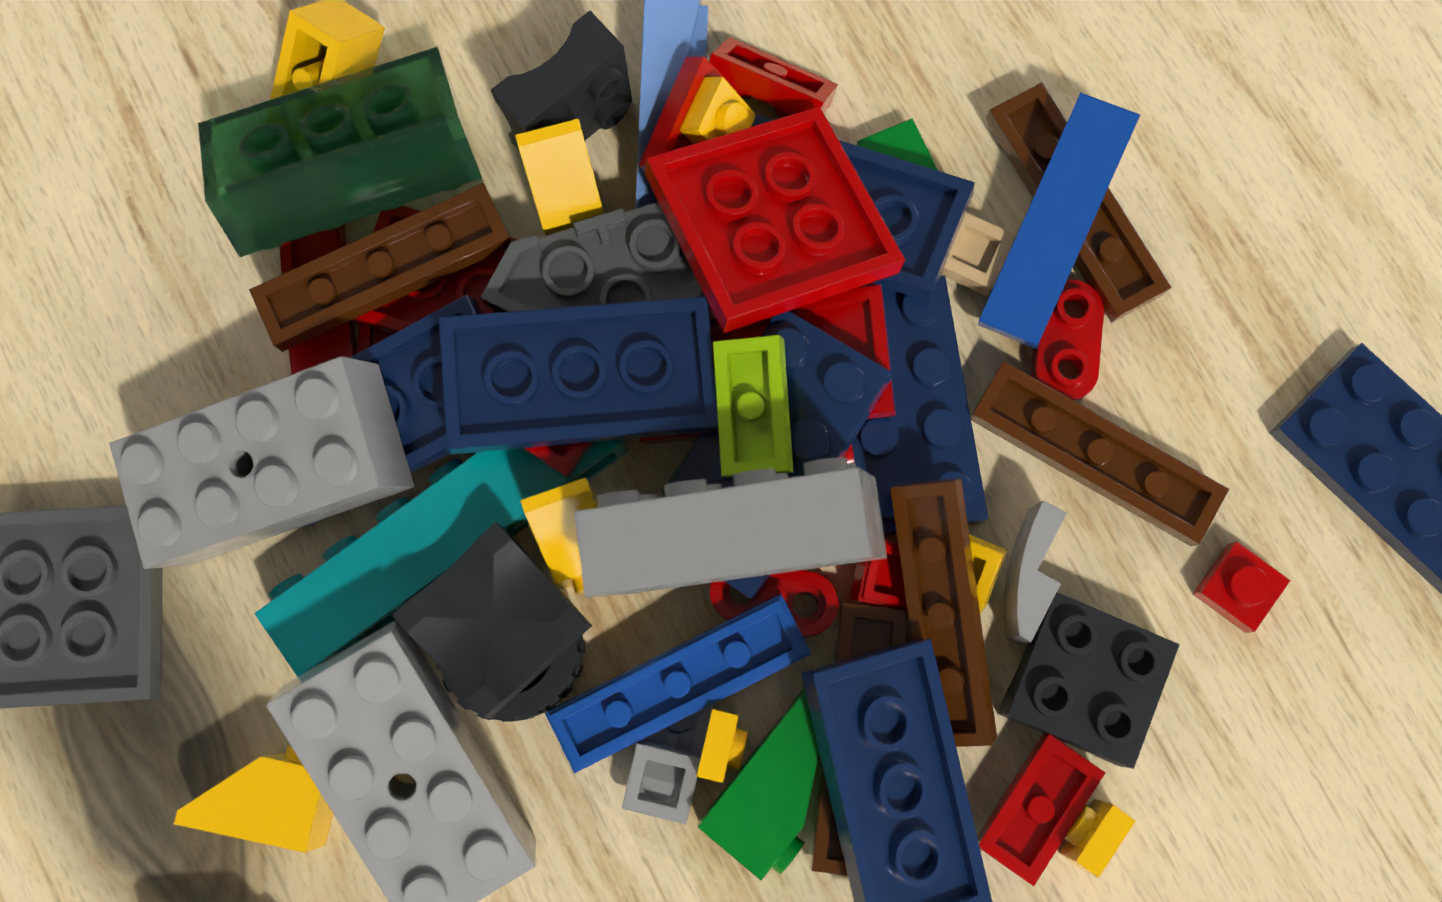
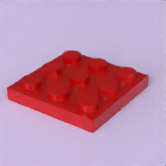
M820 107L646 158L644 174L723 333L898 274L905 262L903 254Z

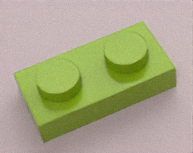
M780 335L714 341L721 476L733 478V475L736 473L759 469H776V474L793 473L784 339Z

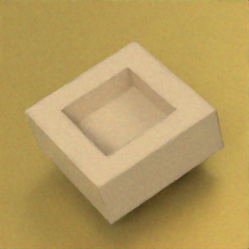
M966 212L941 276L945 275L950 280L988 296L996 283L1017 235Z

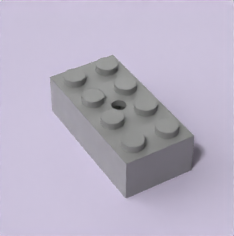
M342 356L109 443L144 569L193 565L415 487L379 364Z
M840 457L804 463L805 476L789 478L788 474H776V469H759L734 474V487L722 488V484L707 485L706 480H689L664 485V498H658L657 494L639 495L638 490L597 495L598 508L574 511L585 597L627 595L885 559L887 554L875 477L859 467L856 468V463H847V458Z
M396 620L285 684L267 702L266 707L389 902H478L535 867L536 839L417 643ZM399 773L409 774L416 783L401 782L395 775Z

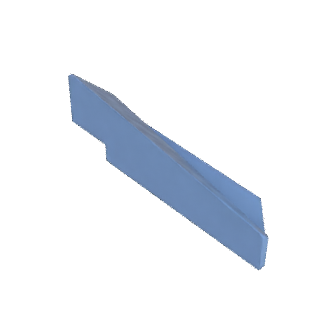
M644 0L635 209L658 202L644 174L645 171L638 165L685 57L704 56L707 59L709 10L708 6L700 5L701 0Z

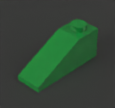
M805 688L801 690L698 821L697 827L761 881L771 868L779 875L783 873L804 845V841L797 834L805 824L819 755Z

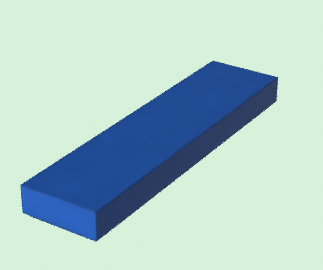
M1080 93L980 316L979 326L1032 348H1037L1140 114Z
M782 593L548 710L545 715L575 774L811 655V651Z

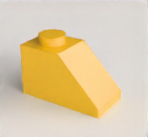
M322 0L290 10L266 118L312 148L321 146L372 79L385 26L344 0Z
M579 118L515 135L545 236L574 228L573 223L604 214Z
M586 477L520 500L525 516L555 584L563 589L573 586L576 594L584 593L574 511L598 508L597 494Z
M287 744L285 754L260 756L178 809L174 824L307 853L326 845L333 812L291 745Z

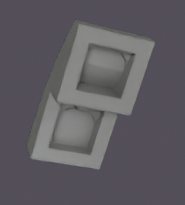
M1044 500L1028 510L1018 532L1007 571L1004 593L1005 635L1007 639L1016 644L1032 642L1061 585L1060 582L1039 572L1038 568L1067 513Z
M715 703L637 742L621 809L687 824L698 778V767Z

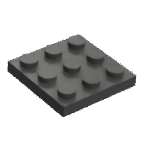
M127 506L0 513V709L161 699L162 568H143Z

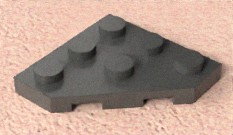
M655 202L626 212L621 208L573 223L574 228L541 238L532 235L511 242L480 298L484 305L501 313L703 297L704 293L659 202Z

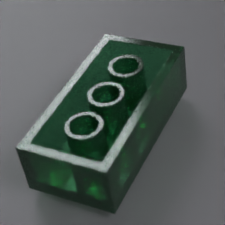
M438 46L198 123L205 202L239 257L261 250L274 249L286 242L322 230H332L344 223L383 210H393L405 203L442 191H451L461 187L463 184L482 178L461 105Z

